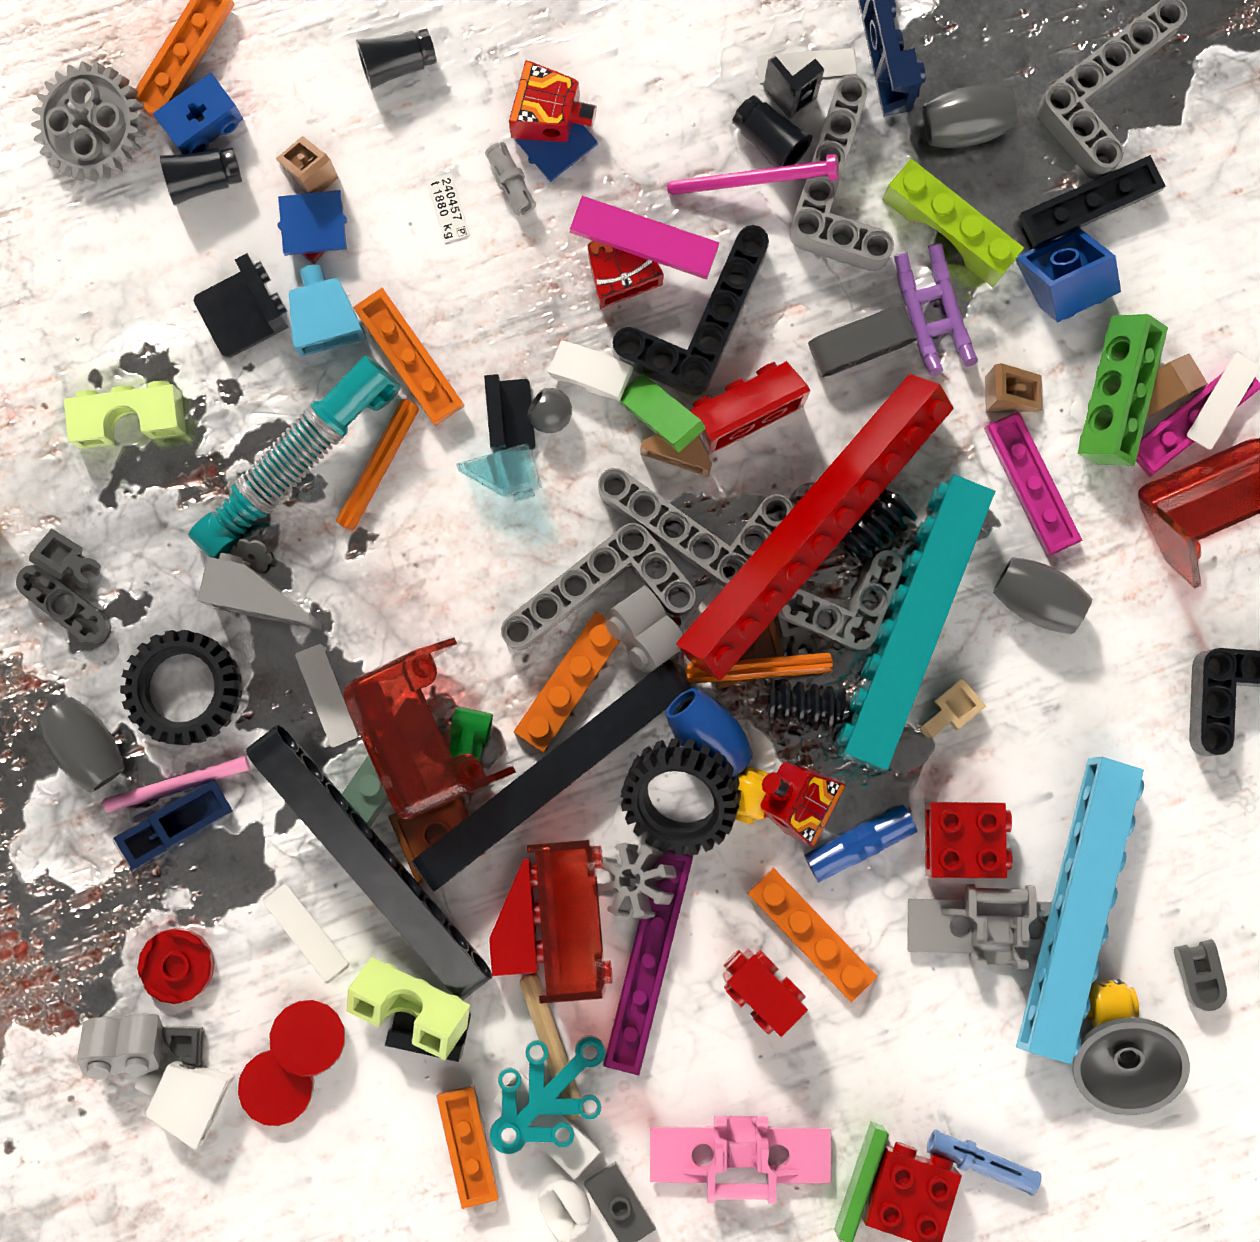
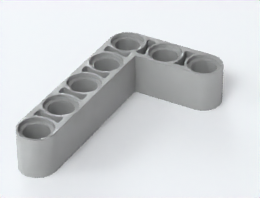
M1160 0L1052 84L1040 101L1037 109L1040 121L1091 179L1095 180L1113 172L1121 162L1124 152L1121 143L1088 104L1173 38L1187 17V7L1183 1ZM1160 16L1167 17L1172 24L1165 23ZM1133 37L1140 38L1145 45L1136 43ZM1105 58L1115 60L1118 66L1110 65ZM1078 79H1084L1089 82L1091 88L1083 87ZM1050 100L1059 101L1064 109L1055 108ZM1073 127L1082 128L1087 136L1076 134ZM1096 154L1105 155L1109 160V164L1100 162Z
M847 75L840 79L836 86L812 162H820L827 155L837 154L839 180L829 181L828 176L806 178L789 236L791 242L799 249L868 271H877L886 266L894 250L893 237L883 229L829 213L868 94V87L863 78L857 75ZM852 93L858 100L854 102L847 101L842 97V94ZM841 125L847 130V133L843 135L836 134L832 131L831 127ZM819 190L826 195V199L816 201L812 199L809 193ZM803 223H809L814 226L816 232L804 234L798 226ZM835 234H844L848 237L850 243L839 245L833 240V236ZM872 244L878 245L883 249L884 254L874 256L870 254L867 246Z
M610 468L605 470L598 480L599 495L605 504L632 523L642 525L654 539L722 587H725L730 581L724 576L723 567L729 563H736L742 567L755 552L746 547L744 538L750 534H757L764 542L780 524L781 521H772L767 517L766 508L771 505H778L784 510L785 517L793 509L792 503L787 497L781 494L768 496L763 500L732 545L729 546L624 470ZM612 479H618L624 484L625 489L619 495H610L604 489L606 483ZM647 500L653 504L655 509L651 515L643 517L634 511L635 504L638 501ZM670 521H677L683 526L684 532L680 537L671 538L665 534L663 530L664 525ZM699 542H706L712 546L713 555L708 559H700L694 554L693 547Z
M628 523L507 617L502 623L501 636L512 649L525 650L630 567L644 585L655 594L665 611L670 615L678 617L688 614L692 610L696 599L695 590L647 529L637 523ZM635 533L642 537L644 543L637 550H629L624 547L623 539L626 535ZM601 556L611 557L615 562L612 571L608 573L598 572L594 567L597 558ZM654 561L661 562L666 568V574L660 579L650 578L645 571L649 563ZM573 578L582 579L586 583L585 591L579 596H572L566 592V585ZM678 589L685 591L689 597L688 604L680 608L674 607L668 600L669 594ZM544 601H552L557 605V613L550 619L541 618L537 614L538 606ZM516 623H522L528 627V635L521 642H515L509 638V630Z

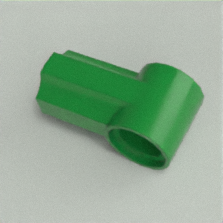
M456 706L450 727L449 738H451V744L443 777L475 784L483 746L487 745L491 731L492 713Z

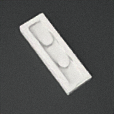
M519 1071L521 1084L516 1090L517 1114L529 1103V1078L521 1071ZM516 1075L506 1086L511 1087L517 1082ZM502 1090L493 1099L501 1108ZM538 1115L529 1126L554 1127L559 1122H566L572 1126L574 1140L567 1147H558L554 1142L536 1143L575 1180L600 1153L601 1149L571 1120H568L565 1115ZM566 1128L558 1129L555 1134L559 1141H566L570 1136V1132Z

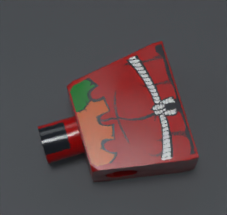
M595 241L587 244L588 258L600 309L663 285L664 274L658 263Z

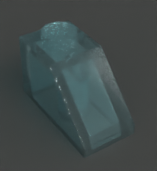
M528 444L456 464L459 472L503 497L509 498L513 496L514 502L535 497L534 490L543 488L532 447Z

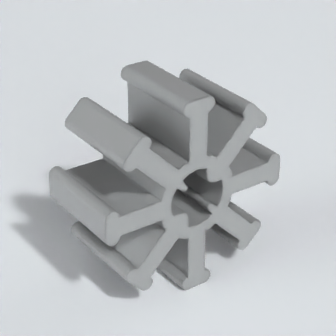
M621 843L616 845L615 849L619 850L622 865L618 864L615 858H600L597 868L607 870L615 875V881L605 884L595 883L596 895L612 897L613 893L619 892L612 906L607 907L608 912L615 916H629V910L632 906L634 911L632 914L633 918L648 919L655 916V912L651 909L649 897L654 899L655 904H670L674 894L664 892L655 885L658 880L665 878L675 879L676 872L673 866L662 864L657 869L652 870L658 857L663 855V852L659 851L658 848L642 845V851L638 857V845ZM634 875L640 876V883H635L637 887L631 886V878H636Z

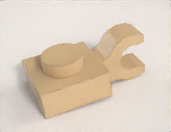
M961 678L932 702L939 711L918 728L927 739L934 737L948 724L955 731L959 730L983 710L986 705L967 682Z

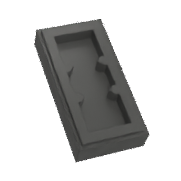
M616 1161L584 1181V1186L619 1242H638L656 1230L654 1222Z

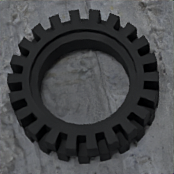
M189 630L164 631V635L156 634L150 637L151 642L148 644L141 643L137 647L139 652L136 656L130 655L127 662L131 663L129 670L123 669L121 677L126 678L125 685H120V693L125 694L126 701H122L124 709L129 710L131 714L128 718L132 723L139 726L138 730L151 736L153 740L165 742L166 744L191 745L192 743L205 742L208 737L217 736L221 733L219 730L223 726L227 727L232 721L229 719L231 714L237 713L239 708L236 705L237 698H242V690H239V683L242 682L241 674H238L236 671L238 667L236 661L231 659L229 656L230 652L225 647L219 645V642L200 633ZM180 654L194 655L206 663L212 672L214 694L207 709L198 717L185 722H173L163 717L154 707L150 696V682L157 667L166 659Z
M671 738L668 747L661 740L655 743L653 750L650 746L643 749L641 756L637 755L628 771L620 796L623 798L621 809L622 811H627L625 816L627 824L630 825L636 822L633 829L634 834L639 837L644 832H647L644 843L652 846L657 839L662 842L659 851L667 853L669 844L674 845V855L683 856L685 847L689 848L690 855H698L701 845L705 852L712 850L715 842L720 845L724 841L726 834L729 835L732 830L741 799V790H738L740 782L738 776L732 777L734 771L732 765L728 763L722 767L724 756L719 752L712 758L708 756L711 747L706 744L702 745L700 751L694 750L695 741L687 739L684 747H680L679 738ZM678 771L691 774L704 782L709 788L714 799V809L704 819L696 822L684 823L674 821L665 817L654 807L649 797L648 784L656 776L665 772Z

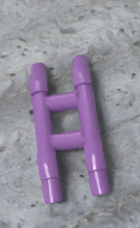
M942 243L928 246L931 270L936 285L916 290L908 252L894 255L901 294H903L911 323L918 337L917 347L923 363L926 364L930 376H938L943 372L938 352L931 338L951 332L953 343L964 365L970 367L978 362L953 290ZM941 298L947 318L927 324L921 304Z

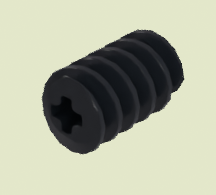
M885 489L879 495V500L876 499L838 543L846 555L857 565L862 566L859 559L861 554L869 559L873 558L870 549L871 545L881 550L884 549L881 536L884 535L890 540L895 539L891 529L893 526L902 531L906 529L902 519L904 516L912 521L917 520L913 509L897 493Z
M772 677L767 704L769 723L774 724L778 715H782L784 726L788 727L793 717H797L798 726L800 729H803L807 720L810 719L814 731H818L821 723L826 722L828 733H832L836 725L841 724L846 705V688H841L835 697L832 686H826L822 695H820L818 685L812 684L808 692L805 693L803 682H797L791 691L789 681L783 679L778 689H776L775 680Z

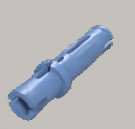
M937 1129L933 1130L929 1137L927 1153L952 1160L957 1164L958 1169L963 1171L971 1169L1024 1191L1031 1196L1035 1195L1039 1189L1041 1173L1038 1171H1033L976 1147V1143L971 1140L963 1142L941 1133Z

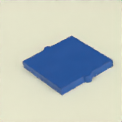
M573 123L569 140L566 142L514 139L527 154L528 162L535 164L550 182L598 145L597 140L586 127Z
M341 190L278 196L280 222L277 223V227L282 235L284 256L347 249L345 224L348 222V219L343 213Z

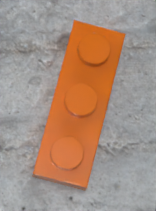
M475 1085L438 1093L436 1097L461 1209L499 1200V1191Z

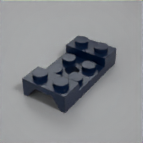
M858 0L883 117L910 112L916 98L919 97L922 83H925L926 74L923 61H917L915 48L903 50V35L900 29H895L893 20L896 17L895 0Z

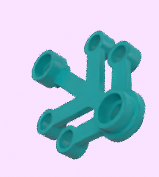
M586 1035L580 1038L575 1045V1056L545 1087L544 1061L548 1057V1048L543 1041H531L525 1051L526 1058L529 1061V1103L518 1114L516 1110V1090L521 1084V1075L517 1069L512 1067L505 1068L500 1072L498 1083L502 1089V1116L494 1121L490 1129V1140L497 1151L503 1154H514L520 1151L526 1142H554L558 1147H567L573 1142V1128L566 1122H559L554 1127L529 1126L538 1115L581 1114L585 1119H594L600 1114L601 1103L594 1095L588 1094L582 1098H556L586 1067H595L603 1061L605 1048L599 1038L593 1035ZM535 1045H539L544 1049V1055L540 1059H534L530 1056V1049ZM588 1045H593L597 1048V1055L593 1059H587L583 1056V1050ZM506 1073H513L517 1077V1082L511 1087L506 1086L502 1081L503 1076ZM587 1100L595 1101L597 1104L595 1112L590 1114L584 1112L582 1109L584 1102ZM506 1128L515 1130V1139L510 1142L505 1141L501 1136L503 1130ZM566 1128L569 1130L570 1136L566 1141H559L555 1137L558 1129Z

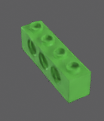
M1151 315L1111 316L1077 453L1097 465L1135 466L1168 330L1166 325Z

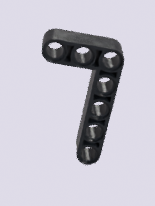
M749 225L738 233L687 350L637 328L625 327L614 335L612 342L614 358L631 365L633 371L639 374L643 373L653 380L686 394L695 396L704 393L710 386L764 262L769 244L766 231L760 226ZM750 240L755 241L761 249L757 252H748L742 244ZM738 272L743 274L747 281L737 285L732 283L728 276ZM721 304L728 305L733 313L728 317H720L715 313L714 308ZM707 336L714 337L718 341L719 346L708 350L701 346L700 340ZM625 341H633L639 348L633 354H625L619 349V346ZM661 354L666 355L671 359L672 363L667 368H658L653 364V358ZM699 369L704 373L705 378L697 383L691 382L685 376L688 370Z
M1216 648L1201 652L1193 660L1189 741L1193 751L1198 755H1224L1233 747L1235 738L1236 686L1260 687V651ZM1211 657L1216 658L1220 663L1218 675H1214L1209 669L1208 663ZM1248 659L1253 661L1257 668L1254 678L1249 676L1245 669ZM1210 693H1213L1219 701L1216 712L1210 710L1207 705V698ZM1209 730H1212L1217 735V745L1213 749L1207 745L1205 739L1206 733Z

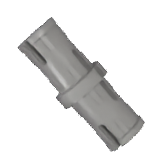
M501 142L500 145L499 143L491 145L485 151V155L498 178L496 182L499 189L504 190L517 216H520L521 213L522 215L529 213L536 207V202L523 180L525 175L522 169L517 168L504 142Z

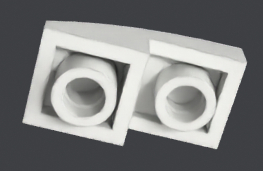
M561 340L548 373L553 379L584 386L589 393L621 400L633 367L609 355Z

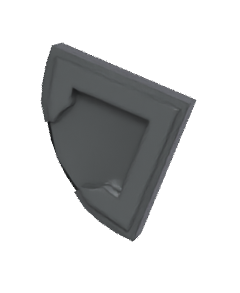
M163 1027L164 1041L173 1054L185 1064L200 1066L202 1063L203 1027Z

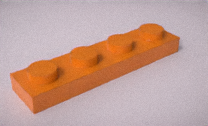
M233 0L189 1L135 88L139 93L134 99L144 103V107L140 111L156 119L152 113L182 92L235 5Z
M383 287L353 307L358 317L435 427L465 407L460 397Z
M597 611L594 613L513 731L543 753L620 643V640L615 639L608 632L606 620L602 614Z
M775 868L767 872L747 892L757 905L851 1003L878 977Z

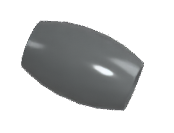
M980 84L958 88L940 95L924 105L922 109L926 138L929 145L934 147L960 148L985 143L1001 136L1017 125V108L1014 94L1009 86Z
M1017 557L1010 559L993 591L996 597L1019 617L1047 630L1074 634L1093 600L1076 581L1061 571L1034 560Z
M73 697L66 698L48 709L37 719L43 742L53 760L73 782L89 793L100 789L125 770L119 747L110 731L91 709Z

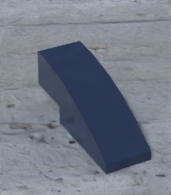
M212 780L147 816V819L115 836L113 843L132 874L232 813L233 810L216 781Z

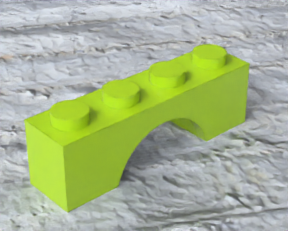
M912 158L890 182L882 200L909 222L917 221L924 223L945 236L959 251L965 266L992 288L1024 249L1023 246Z

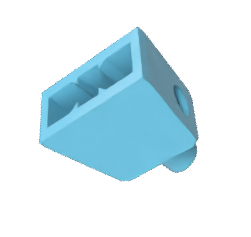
M309 265L302 268L300 273L304 286L289 291L292 339L298 354L303 357L367 339L339 279L325 280L320 265Z

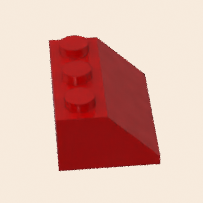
M787 361L778 366L776 362H771L756 371L758 376L746 382L743 378L737 379L724 388L726 392L714 398L711 394L703 396L692 404L693 409L689 411L701 419L706 427L698 436L708 456L804 407L811 390Z

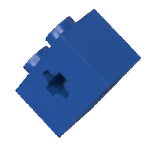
M211 72L152 113L181 154L206 151L209 143L221 135H228L233 132L239 122L243 120L237 106ZM202 116L204 119L199 122L197 119Z

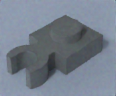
M52 528L29 555L31 563L60 581L68 573L72 576L73 582L82 589L89 587L90 580L84 577L81 572L91 571L98 576L101 570V565L96 560L80 558L83 551L81 546Z
M797 596L795 599H790L787 603L791 607L790 614L792 611H802L809 614L812 609L798 605ZM777 614L774 620L779 637H790L787 647L788 656L799 655L798 649L802 644L807 647L808 654H818V645L815 640L809 637L808 630L785 621Z

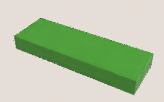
M643 373L625 388L621 400H618L624 408L678 453L706 429L701 419Z
M870 1121L834 1228L838 1239L845 1242L854 1241L889 1137L887 1130L882 1125Z

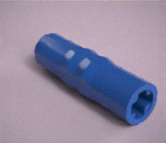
M902 804L804 854V857L819 883L853 865L861 863L868 857L880 853L918 831L910 813Z

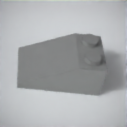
M220 553L219 559L207 557L197 601L218 610L317 630L322 629V622L260 573L251 569L250 562L243 561L242 557L226 553Z

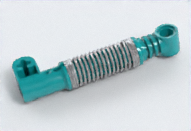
M364 355L321 401H313L308 405V408L303 410L304 414H300V418H296L295 423H291V428H286V432L281 433L282 437H278L277 442H272L273 446H269L268 451L263 452L264 456H259V460L254 461L255 465H251L250 470H245L246 474H242L231 486L232 493L229 495V499H225L222 502L223 506H218L216 508L217 512H210L202 517L191 528L188 537L208 557L219 559L220 553L230 554L232 547L237 545L241 539L240 533L244 534L247 531L246 527H251L253 521H256L258 518H265L271 514L276 505H279V501L284 500L283 496H288L287 491H293L291 486L297 487L296 482H301L300 477L305 478V472L310 473V468H315L314 463L319 464L318 458L324 459L322 453L328 454L326 448L332 450L333 446L331 443L337 445L348 433L347 426L366 407L378 411L389 404L400 391V384L375 359Z

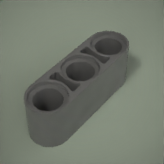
M901 304L821 334L810 340L808 346L821 377H827L903 348L916 341L918 337L905 306Z

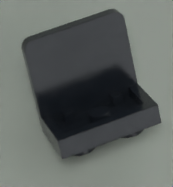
M248 253L234 259L240 272L196 294L193 300L216 346L225 358H231L289 328L282 315L288 312L277 292L271 295L266 285L267 282L271 281L261 261L254 263Z

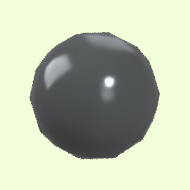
M544 388L533 399L528 409L527 417L530 424L536 430L543 433H556L569 424L572 416V404L569 397L562 391L555 388Z

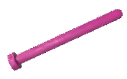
M830 154L826 156V161L673 180L667 184V191L671 195L820 176H828L829 181L839 180L837 154Z

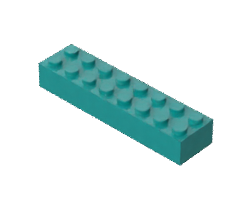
M955 474L945 483L940 482L937 489H933L926 506L927 509L931 510L930 516H927L925 521H921L913 539V542L918 543L917 549L912 552L911 556H907L900 574L905 577L903 585L900 584L899 588L894 590L887 608L892 613L885 623H881L874 643L879 646L872 657L868 656L861 671L860 677L865 678V682L862 688L854 691L848 704L847 711L852 712L849 722L841 725L834 741V745L839 747L836 753L837 756L874 771L888 770L995 495V490Z

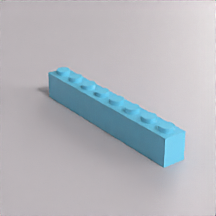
M1105 757L1088 758L1016 1043V1048L1071 1065L1073 1057L1080 1050L1081 1036L1079 1033L1082 1021L1087 1017L1090 1010V999L1088 996L1091 984L1096 980L1099 973L1100 965L1097 960L1100 947L1106 942L1109 927L1106 923L1109 911L1117 900L1118 891L1115 886L1118 874L1123 870L1126 863L1127 855L1124 850L1127 837L1132 834L1135 827V816L1133 813L1136 801L1140 799L1144 790V781L1142 780L1144 769Z

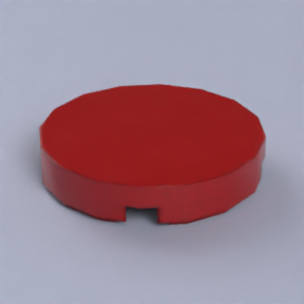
M174 928L162 931L146 942L139 954L137 970L139 978L141 977V981L144 984L143 987L150 996L160 1002L178 1004L192 1000L206 989L212 979L215 962L212 949L202 936L189 929Z
M315 1000L298 1001L285 1007L275 1018L269 1033L270 1050L276 1063L287 1073L299 1077L318 1076L330 1069L340 1059L345 1046V1029L339 1015L327 1004Z
M267 1050L256 1055L245 1065L239 1077L238 1096L242 1108L251 1119L263 1125L281 1126L293 1122L308 1108L312 1099L315 1081L313 1077H299L287 1073L276 1063L271 1050Z

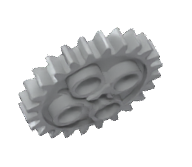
M81 61L79 70L70 64L67 65V76L56 71L55 78L57 83L55 85L47 81L44 83L49 93L47 95L37 94L38 99L43 102L42 107L32 109L33 112L40 115V120L31 123L32 127L41 130V133L34 137V141L44 145L39 153L50 158L48 164L57 169L60 168V173L69 177L72 175L73 178L84 181L86 177L88 180L97 182L99 175L110 179V168L122 173L123 168L120 161L124 159L132 163L134 160L129 154L130 149L141 150L139 144L135 142V138L146 135L145 132L138 129V124L147 121L146 117L137 113V111L144 107L143 102L134 99L139 93L138 90L129 85L130 80L121 74L118 75L119 72L109 66L106 68L98 62H94L93 66ZM91 90V96L85 103V96ZM70 101L78 111L86 114L88 121L109 136L110 143L100 133L92 130L91 125L85 119L73 112L68 107V102ZM116 114L115 122L109 127L111 116ZM68 118V125L63 130V123ZM93 141V148L87 154V147Z

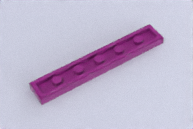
M669 849L667 853L663 852V855L658 857L652 870L657 869L660 864L674 867L676 872L675 879L665 878L658 880L655 885L664 892L673 893L674 897L669 905L655 904L654 899L649 897L651 909L655 912V916L648 919H639L603 1067L638 1076L640 1075L694 857L683 853V856L674 855L675 851Z

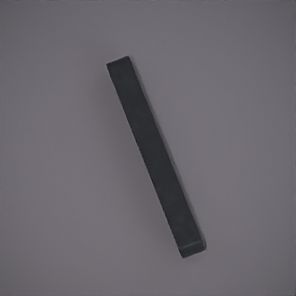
M671 659L667 660L411 861L412 866L432 892H435L660 715L676 697L692 689L693 686L687 681Z
M281 725L274 726L246 748L250 761L453 995L464 1000L492 979L491 970L484 959Z

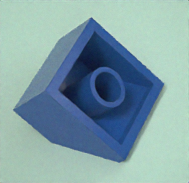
M1081 228L1019 255L1016 259V263L1039 307L1057 323L1069 319L1076 313L1095 304H1100L1121 292L1116 255Z

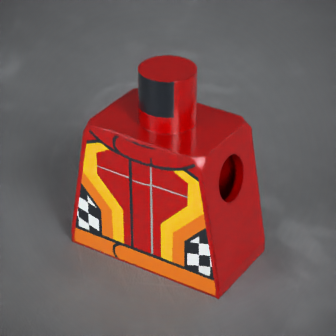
M525 60L509 118L511 138L566 142L569 140L573 123L593 127L597 105L579 102V82L576 79Z
M784 762L779 767L777 773L771 772L764 777L762 790L766 795L760 804V808L785 834L814 848L846 785L818 771Z

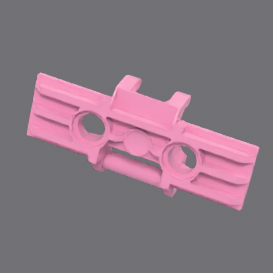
M714 1116V1126L650 1127V1182L707 1183V1203H715V1199L767 1200L768 1204H776L777 1183H831V1129L774 1128L773 1126H768V1116ZM700 1144L710 1146L714 1152L713 1159L706 1165H699L692 1159L693 1149ZM774 1145H782L788 1150V1159L782 1165H773L768 1161L769 1149ZM727 1168H756L757 1172L766 1173L767 1184L715 1183V1174L727 1172Z

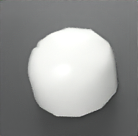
M561 1179L551 1183L545 1190L539 1193L540 1211L547 1226L560 1242H569L580 1236L588 1228L591 1216L590 1202L586 1193L574 1182Z

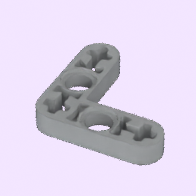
M891 550L873 552V558H867L847 609L799 589L791 599H795L797 596L798 605L812 608L809 614L802 611H792L790 614L791 607L786 604L778 615L791 624L806 629L845 648L852 650L867 649L875 641L900 578L903 567L902 560L897 553ZM886 560V565L890 567V571L881 574L882 568L877 566L878 561ZM870 579H879L878 583H884L885 586L882 587L879 584L870 583ZM868 590H873L878 595V605L873 610H868L863 605V595ZM823 609L831 611L834 618L832 626L827 630L820 628L817 622L818 614ZM857 612L860 615L872 617L871 621H862V617H856ZM860 626L859 631L864 634L863 639L855 640V636L850 633L851 629Z

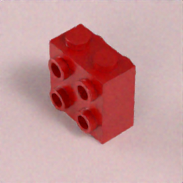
M925 802V876L930 878H1007V870L1012 869L1013 856L1011 848H1007L1006 833H1010L1012 830V814L1010 810H1006V803Z
M749 948L744 953L738 949L724 963L723 966L726 971L722 975L727 982L724 986L726 993L741 1008L747 1003L753 1009L750 1013L753 1017L752 1019L768 1035L774 1030L782 1038L808 1011L802 1003L806 998L803 992L787 976L781 981L775 975L779 968L761 950L754 954Z
M895 1142L894 1147L886 1144L861 1217L864 1224L912 1242H942L962 1175L955 1167H952L954 1163L952 1160L932 1154L930 1159L916 1155V1148L901 1142Z

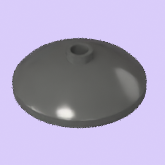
M1131 1017L1108 1021L1087 1033L1081 1040L1078 1054L1073 1057L1072 1071L1074 1081L1080 1093L1096 1107L1114 1114L1139 1115L1153 1112L1166 1106L1182 1092L1189 1078L1190 1061L1185 1045L1171 1029L1156 1021Z

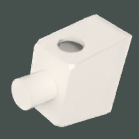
M174 1061L167 1066L163 1075L152 1071L139 1076L135 1089L153 1097L145 1114L150 1120L189 1147L197 1149L205 1142L234 1079V1075L203 1066H191L182 1061Z

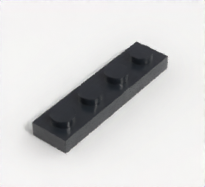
M1151 155L1025 210L1021 212L1019 219L1033 248H1036L1163 191L1166 185Z

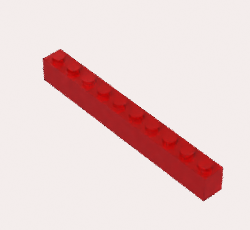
M909 374L676 642L678 648L694 666L719 681L723 679L954 409L940 384Z

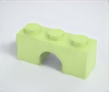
M153 381L147 384V388L134 389L132 386H116L111 388V392L98 394L97 391L85 390L76 392L75 397L64 398L68 442L79 449L115 444V424L119 418L130 413L138 414L141 432L150 439L186 434L182 392L168 381Z
M371 957L348 988L346 1012L377 1027H380L386 1017L393 1013H409L416 1018L414 1021L412 1044L446 1060L467 1029L470 1005L456 995H449L431 986L423 979H416L398 970L390 963H383Z

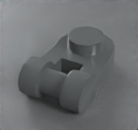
M1210 939L1201 941L1199 946L1191 948L1188 945L1174 947L1175 960L1180 968L1188 1001L1194 1007L1204 1011L1219 1009L1226 1001L1227 986L1215 942ZM1203 960L1207 971L1196 973L1194 962Z

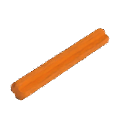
M407 399L400 400L336 519V522L343 528L353 531L357 527L419 411L415 403Z
M830 653L738 660L721 681L830 673L833 670V659ZM688 664L686 667L687 681L690 684L721 682L693 664Z

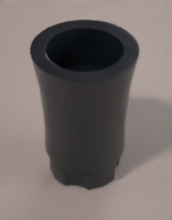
M427 28L416 32L409 30L383 37L356 39L362 68L371 90L395 78L423 70L424 66L437 63L434 45Z
M755 95L746 99L739 106L732 119V123L741 130V134L762 153L772 167L795 165L806 153L813 139L811 134L794 125L767 102L763 103Z
M216 148L181 155H160L163 175L174 206L212 191L229 188V184L242 182L233 148L220 151Z

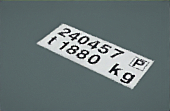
M452 173L426 180L444 242L470 236Z

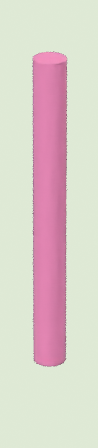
M246 756L105 798L103 799V806L106 813L202 785L212 780H218L250 770L249 762Z

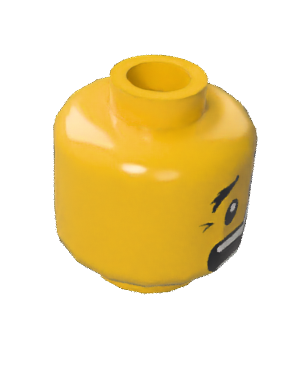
M1121 979L1092 982L1088 996L1090 999V1010L1085 1019H1089L1094 1028L1111 1020L1139 1016L1138 997L1133 987H1128Z

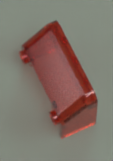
M1260 438L1241 442L1145 484L1138 491L1140 509L1165 561L1194 589L1202 586L1198 566L1202 550L1198 540L1260 514Z
M455 637L400 656L358 676L349 682L344 689V701L395 813L403 819H415L479 792L516 773L514 767L511 766L486 776L482 765L474 756L464 753L452 757L421 689L432 684L437 676V667L433 659L457 644Z
M593 838L527 845V853L535 852L546 984L545 989L539 995V1004L602 999L606 992V984H613L611 960L604 961L597 869L603 868L601 845L594 846Z

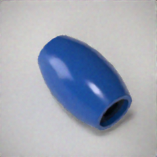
M696 688L681 693L672 701L665 715L674 737L679 738L681 747L685 746L687 739L695 741L694 750L697 751L701 750L703 744L710 746L708 756L712 758L717 752L722 754L724 759L721 766L723 767L730 763L734 768L732 777L741 773L748 766L753 752L747 736L738 721L722 704Z

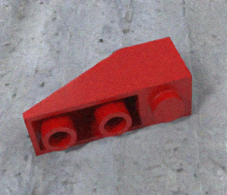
M531 858L523 859L489 938L492 976L537 973L539 963H545L544 940L537 941L536 926L542 925L541 903H534L533 888L540 887L538 865H531Z

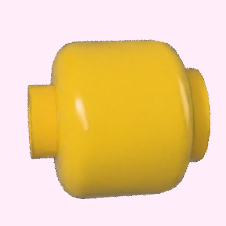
M746 767L744 771L736 775L740 782L738 790H741L736 820L746 824H753L755 819L763 820L768 817L761 810L760 804L766 795L762 790V781L769 773L757 768Z

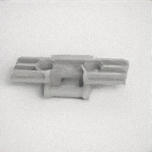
M966 884L965 899L962 900L908 899L907 951L969 953L970 964L974 969H987V964L1012 965L1015 970H1028L1029 963L1025 959V954H1039L1052 902L1037 901L1034 885H1026L1025 889L976 888L975 884ZM977 903L1021 904V915H977ZM958 915L965 916L970 923L968 933L962 937H956L950 931V922ZM1038 917L1044 925L1043 933L1037 938H1030L1029 925Z

